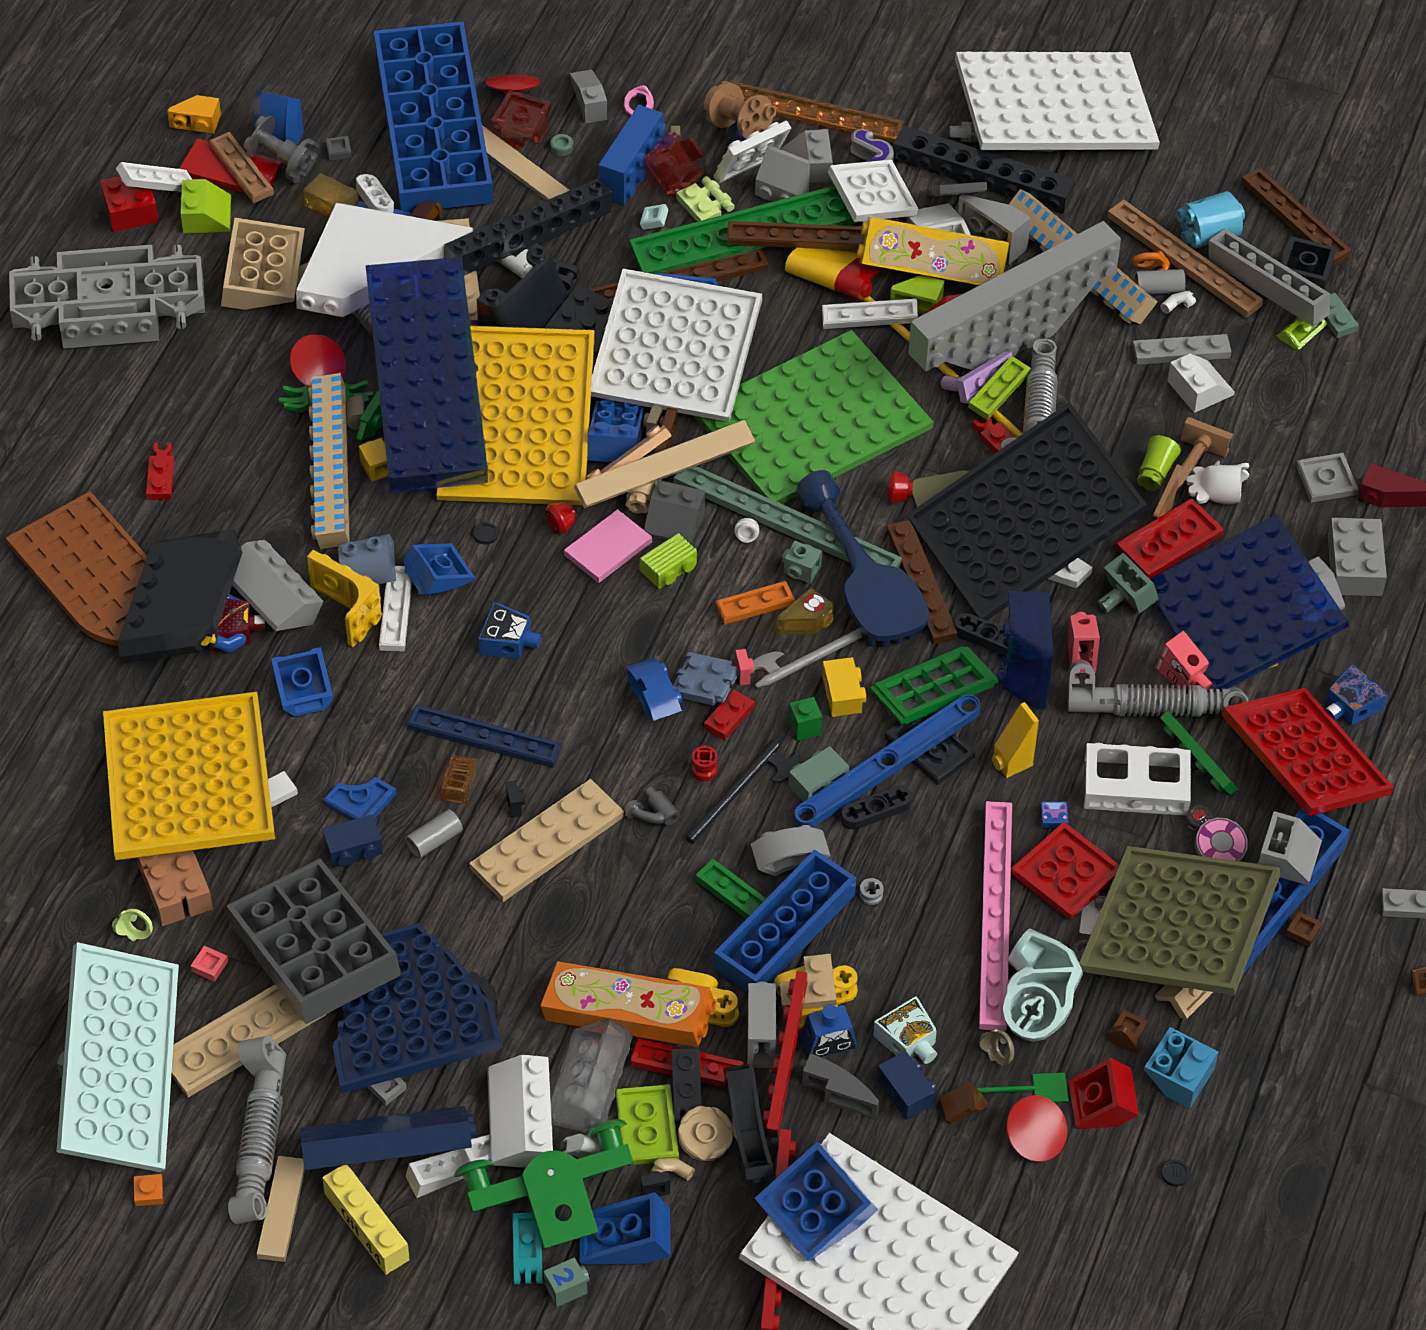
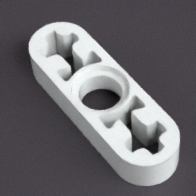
M369 174L358 176L356 179V191L368 208L393 213L394 202L378 179Z

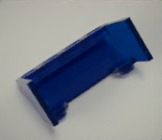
M1008 591L1009 620L1004 622L1003 636L1008 637L1007 657L1001 655L1002 668H998V684H1003V689L1033 709L1045 710L1053 659L1050 592Z

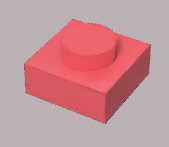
M746 649L736 650L735 666L739 668L740 685L750 684V674L754 673L753 659H748Z
M204 946L191 964V972L215 982L228 963V956Z

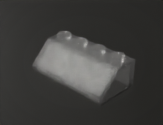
M612 1018L574 1029L550 1101L552 1125L588 1132L596 1124L608 1120V1112L615 1097L616 1087L623 1073L624 1062L630 1051L633 1037L629 1031Z

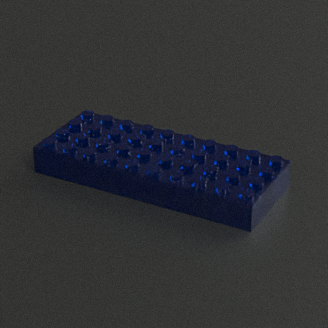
M462 257L365 265L389 491L396 492L488 483V467Z

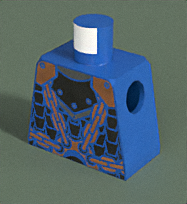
M1352 664L1330 687L1326 699L1328 707L1325 710L1334 720L1341 717L1349 725H1354L1384 710L1388 694Z

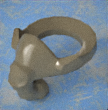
M992 1029L990 1033L986 1032L981 1035L979 1040L980 1048L988 1052L990 1061H996L1001 1065L1011 1063L1014 1058V1046L1007 1033L1002 1030ZM998 1041L1002 1044H1008L1009 1054L1007 1058L1001 1054Z

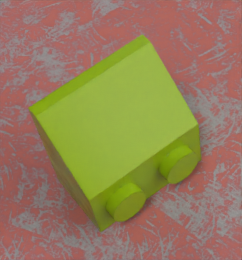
M206 179L182 180L181 220L183 233L230 232L231 195Z

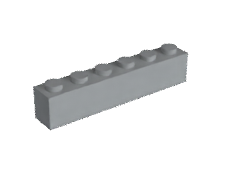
M1227 229L1222 230L1209 240L1210 262L1311 326H1315L1330 315V293Z

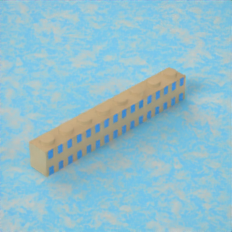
M1020 189L1009 203V205L1016 207L1031 218L1029 239L1034 242L1036 240L1041 243L1040 248L1044 252L1077 235L1074 230L1030 193ZM1118 268L1111 276H1106L1097 281L1090 290L1097 296L1101 294L1105 298L1103 302L1113 310L1117 308L1121 312L1119 316L1128 323L1134 321L1141 324L1157 303L1153 297Z
M341 373L312 377V387L308 388L309 398L312 402V406L309 407L310 420L313 421V426H309L310 438L313 441V445L310 446L311 460H314V465H310L311 478L314 480V485L310 486L311 497L314 500V505H311L312 519L315 520V525H311V534L313 540H317L320 549L339 547L340 544L350 542L346 387Z

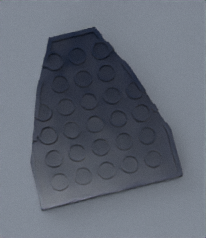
M419 923L381 933L397 955L401 975L343 1005L342 1021L338 1022L337 1027L339 1030L338 1039L334 1040L333 1043L342 1093L503 1049L492 1002L482 994L478 984L471 980L467 970L448 948L444 949L441 947L438 940L433 935L427 934L426 929Z

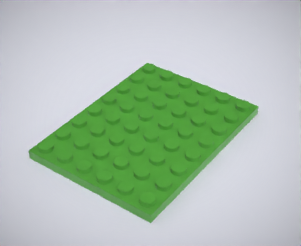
M852 330L740 384L730 422L694 416L708 433L743 420L746 421L755 442L750 446L726 455L760 495L780 504L798 496L796 492L797 485L808 474L818 470H826L835 478L932 429L934 424L933 420Z

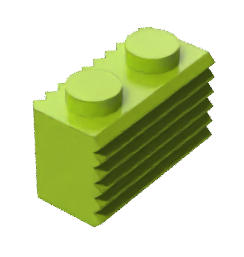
M677 533L640 557V571L659 589L662 586L672 584L677 576L684 574V572H690L697 564L696 548L690 545L680 533Z

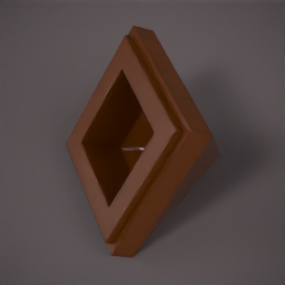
M1426 965L1410 969L1414 995L1426 993Z

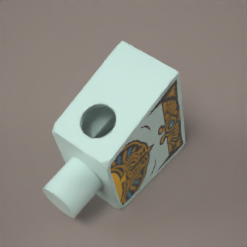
M916 996L875 1021L873 1036L896 1056L906 1051L911 1058L918 1055L925 1064L930 1063L937 1056V1052L932 1048L936 1041V1028Z

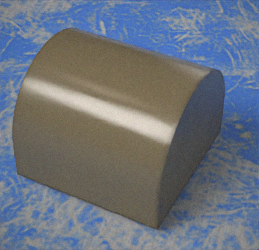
M362 395L351 397L346 402L347 425L353 430H359L361 425L360 418L367 408Z

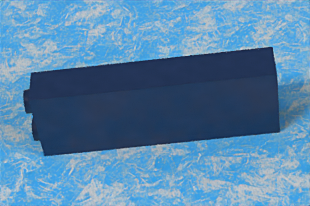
M466 1106L300 1128L304 1170L472 1148L471 1139L476 1138L473 1115L467 1114Z

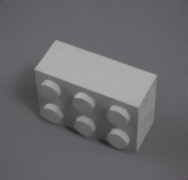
M1332 518L1328 532L1330 570L1334 573L1341 595L1382 596L1387 575L1381 519Z

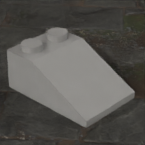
M965 194L959 196L958 214L964 219L970 235L1009 242L1006 258L1008 265L1027 251L1031 218L1026 213L1021 212L1012 205Z

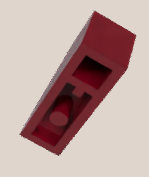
M1370 464L1362 481L1358 500L1378 507H1426V482Z

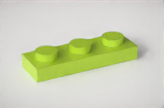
M1011 356L972 398L968 408L988 420L1026 379L1031 368Z

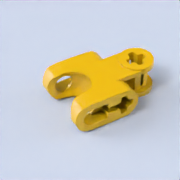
M843 965L834 968L833 977L837 1003L835 1006L837 1007L839 1004L850 1002L856 997L858 977L856 971L850 966ZM805 966L784 972L775 978L774 983H776V992L779 996H781L780 983L790 982V979H795L797 971L805 972ZM824 1007L803 1009L799 1029H803L808 1014L821 1011Z
M673 968L669 971L666 980L710 987L712 996L716 1000V1008L713 1015L709 1016L707 1023L721 1027H730L738 1021L737 996L729 990L717 989L718 982L714 977L678 968Z

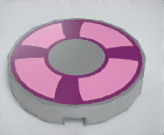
M1217 817L1206 821L1200 826L1195 837V849L1198 856L1241 861L1247 851V837L1244 830L1236 822L1228 818Z

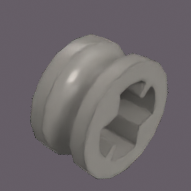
M875 878L865 879L860 885L859 895L861 901L868 905L878 904L883 898L882 882ZM873 889V892H875V894H869L870 891L867 892V890Z

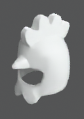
M1217 461L1214 465L1206 468L1194 467L1193 475L1188 476L1186 479L1187 485L1190 486L1188 493L1192 497L1196 496L1198 504L1206 503L1208 500L1221 504L1239 503L1241 500L1242 482L1249 477V473L1245 470L1249 468V464L1220 465V461Z

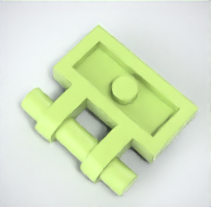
M708 176L704 177L701 181L705 187L700 188L694 183L676 192V199L697 222L721 216V209L723 208L731 212L735 207L729 195L723 193L720 190L719 184ZM713 195L716 200L711 201L709 197Z

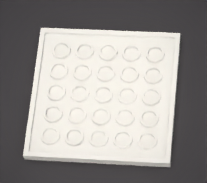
M623 269L592 374L591 396L651 408L653 405L663 406V410L673 408L677 409L678 413L730 422L762 303V294Z

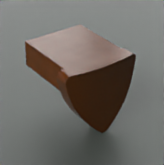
M437 201L419 202L410 216L441 221L443 210Z
M1123 1009L1106 1038L1121 1048L1135 1052L1138 1048V1041L1147 1027L1148 1020Z
M969 1081L962 1083V1086L940 1097L946 1120L951 1124L972 1113L983 1110L988 1105L984 1096Z

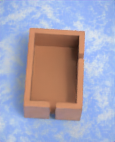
M193 850L136 858L162 926L185 919L183 899L187 901L190 917L213 910L210 891Z

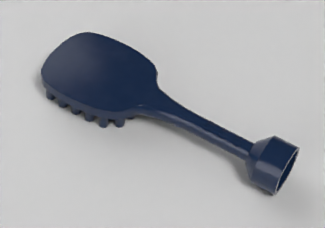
M818 470L805 476L797 485V495L808 511L823 512L849 559L852 574L845 580L844 599L846 608L850 612V617L856 623L855 626L861 629V636L864 638L868 637L867 644L871 647L875 646L876 641H881V645L887 647L890 640H894L896 644H901L903 637L909 640L913 639L916 632L920 633L923 631L929 620V609L919 588L903 570L894 566L876 563L860 546L835 505L840 495V488L829 471Z

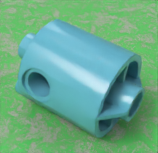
M1228 191L1183 204L1181 208L1176 210V217L1181 223L1183 230L1181 232V239L1185 244H1190L1191 247L1197 249L1208 245L1209 240L1224 229H1227L1236 236L1241 235L1245 218L1243 206Z

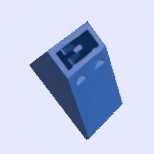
M608 399L596 400L588 433L587 460L613 462L640 442L644 406L614 402Z

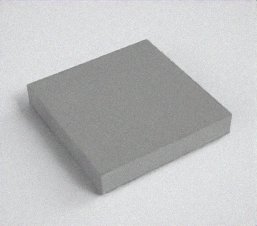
M1344 453L1297 460L1296 468L1311 503L1358 494L1359 489Z

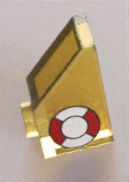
M810 588L777 617V632L780 635L816 634L823 627H828L833 621L834 604Z

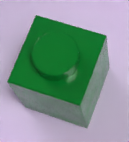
M814 697L790 703L789 723L797 741L821 735L822 715Z

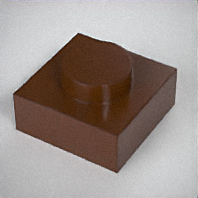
M1298 911L1287 929L1286 936L1310 947L1321 929L1322 922Z

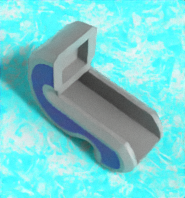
M858 129L852 133L851 154L867 162L893 161V147L888 142L881 139H873V133L865 129Z

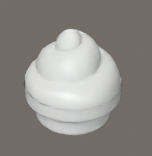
M751 518L741 519L735 525V535L742 542H752L759 535V525Z

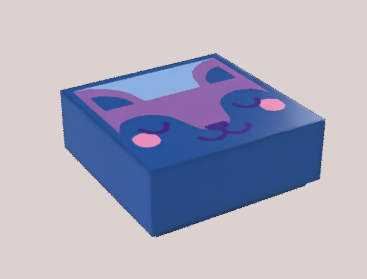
M1041 802L1042 828H1057L1063 822L1069 824L1067 802Z

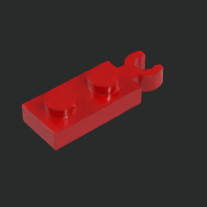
M983 417L982 421L984 423H979L976 419L973 420V429L980 433V440L994 454L1001 449V444L1005 439L1015 438L1000 422L993 425L991 417L988 420Z
M154 443L153 450L155 456H149L146 497L147 500H172L175 466L174 456H172V445L167 443L165 450H159L158 443Z

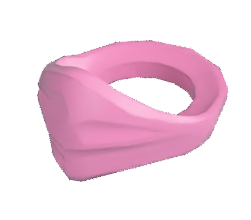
M645 85L629 91L624 99V109L630 116L634 111L629 107V102L636 95L646 98L647 108L653 109L654 106L653 96Z

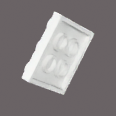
M788 121L780 124L775 122L761 133L756 131L742 142L737 140L731 143L713 176L716 182L720 184L760 165L769 145L780 149L791 130Z
M892 160L830 165L828 173L854 222L867 221L868 217L888 219L916 216L918 207Z

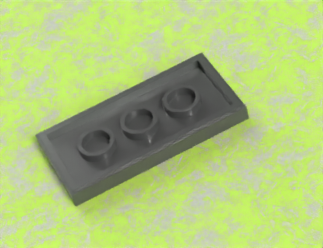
M987 183L934 186L927 188V196H954L986 192Z

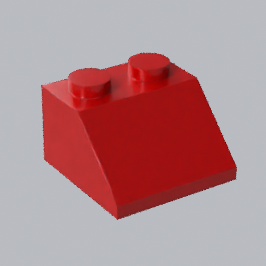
M1108 1058L1068 1080L1076 1128L1118 1127L1139 1116L1130 1067L1112 1058Z

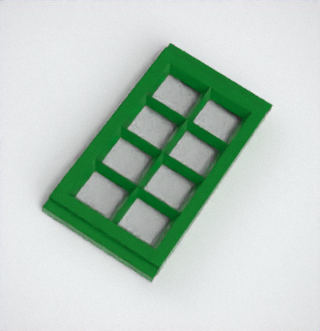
M962 646L879 681L870 688L871 692L900 724H908L945 708L963 695H975L994 687V684L998 683V678L968 646Z

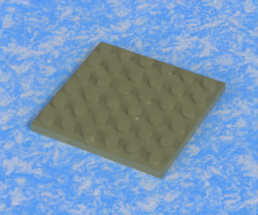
M1127 846L1079 962L1082 971L1235 995L1281 875L1280 867Z

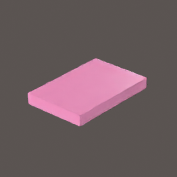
M617 509L564 550V556L596 582L600 583L651 544L652 536Z

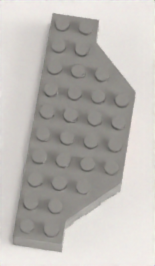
M1102 221L912 320L908 354L925 372L934 367H939L943 362L974 370L1004 351L1012 352L1014 357L1024 349L1033 347L1036 340L1052 337L1097 281L1106 276H1111L1117 271L1121 238Z

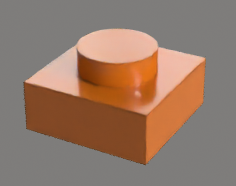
M162 1174L134 1176L135 1206L164 1204Z

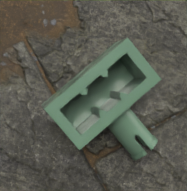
M1124 553L1104 567L1108 582L1114 588L1104 597L1097 600L1105 613H1108L1124 600L1140 614L1159 599L1154 583Z

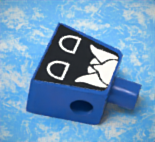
M494 602L478 638L479 654L517 659L521 657L525 646L538 649L542 634L531 632L529 616Z
M827 1005L823 1010L807 1015L800 1035L807 1059L810 1053L819 1057H825L857 1048L853 1027L845 1006Z

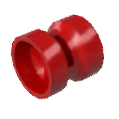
M700 746L693 751L691 771L695 779L705 782L712 780L716 776L718 756L715 749L710 746Z

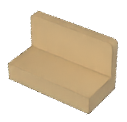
M1165 985L1155 997L1158 1001H1170L1179 1017L1187 1019L1213 992Z

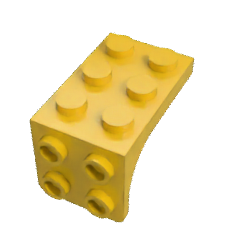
M312 550L307 556L310 587L351 609L345 617L347 643L349 646L354 647L358 642L363 641L367 631L373 625L378 624L382 617L379 584L373 582L367 576H362L352 571L350 567L333 561L328 555Z

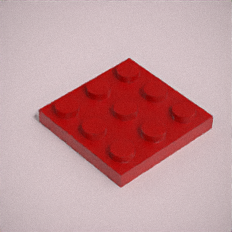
M1063 822L1011 869V874L1067 919L1071 920L1113 882L1119 864Z

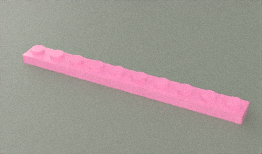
M986 801L979 1012V1029L981 1030L997 1029L1006 1031L1007 1028L1003 1005L1008 985L1012 803Z

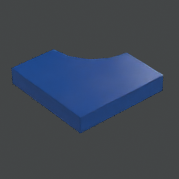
M377 777L361 785H346L338 782L323 799V805L349 820L372 814L375 819L397 793L396 788Z

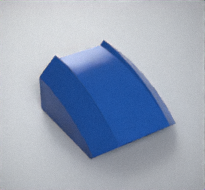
M256 90L254 131L256 129V121L260 116L265 118L273 116L275 118V127L272 135L283 142L289 139L298 144L304 132L301 100Z
M452 543L412 545L404 559L405 574H408L418 589L419 594L448 591L476 579Z
M321 647L285 657L271 658V667L283 710L293 716H300L327 708L333 700V694Z

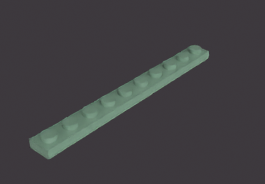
M697 466L681 471L673 478L674 484L704 490L705 498L849 562L842 544L830 525ZM855 537L860 546L876 563L900 567L902 557Z

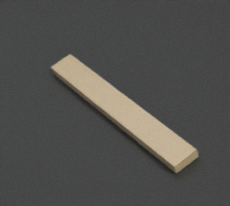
M482 125L487 157L545 200L570 191Z
M743 420L576 483L574 489L583 507L587 508L750 446L755 442V439L746 421Z

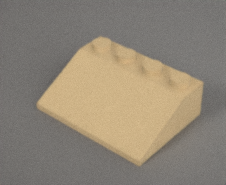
M234 218L221 306L246 310L294 302L305 228Z

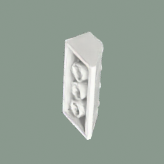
M519 1055L489 1066L487 1069L491 1161L496 1166L526 1168L535 1156L546 1151H553L548 1057Z

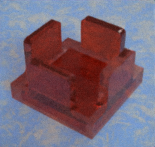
M509 90L491 119V127L496 128L498 132H502V140L508 145L523 148L525 146V137L534 139V142L539 144L547 131V116L551 110V102Z
M675 131L669 132L643 159L668 196L675 195L681 188L694 184L705 172L695 161L704 156V152L695 139L689 137L681 140L680 135L676 134Z

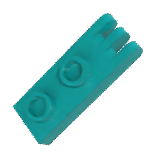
M513 1213L514 1285L520 1284V1274H525V1284H531V1274H536L537 1284L543 1283L542 1242L533 1213Z

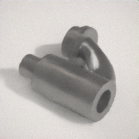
M649 787L645 794L649 798L648 804L656 813L643 810V805L636 800L630 801L624 807L625 815L629 819L636 817L650 823H665V825L669 826L674 824L680 817L678 810L663 792L656 791L653 787Z

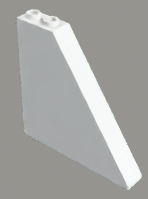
M336 203L297 287V309L344 317L444 264V244L473 232V228Z

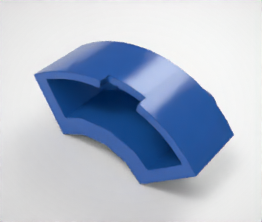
M650 658L625 667L632 692L639 699L646 718L654 721L682 711L680 707L682 703L681 694L678 689L673 688L668 677L667 668L663 662L659 663L655 658Z

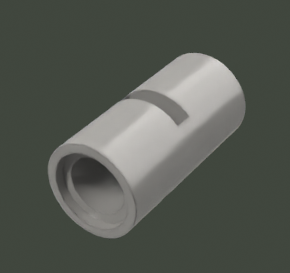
M1183 269L1135 272L1134 282L1148 294H1168L1185 291V274Z
M447 809L407 835L405 842L411 853L420 859L462 832L463 827L457 815L452 810Z

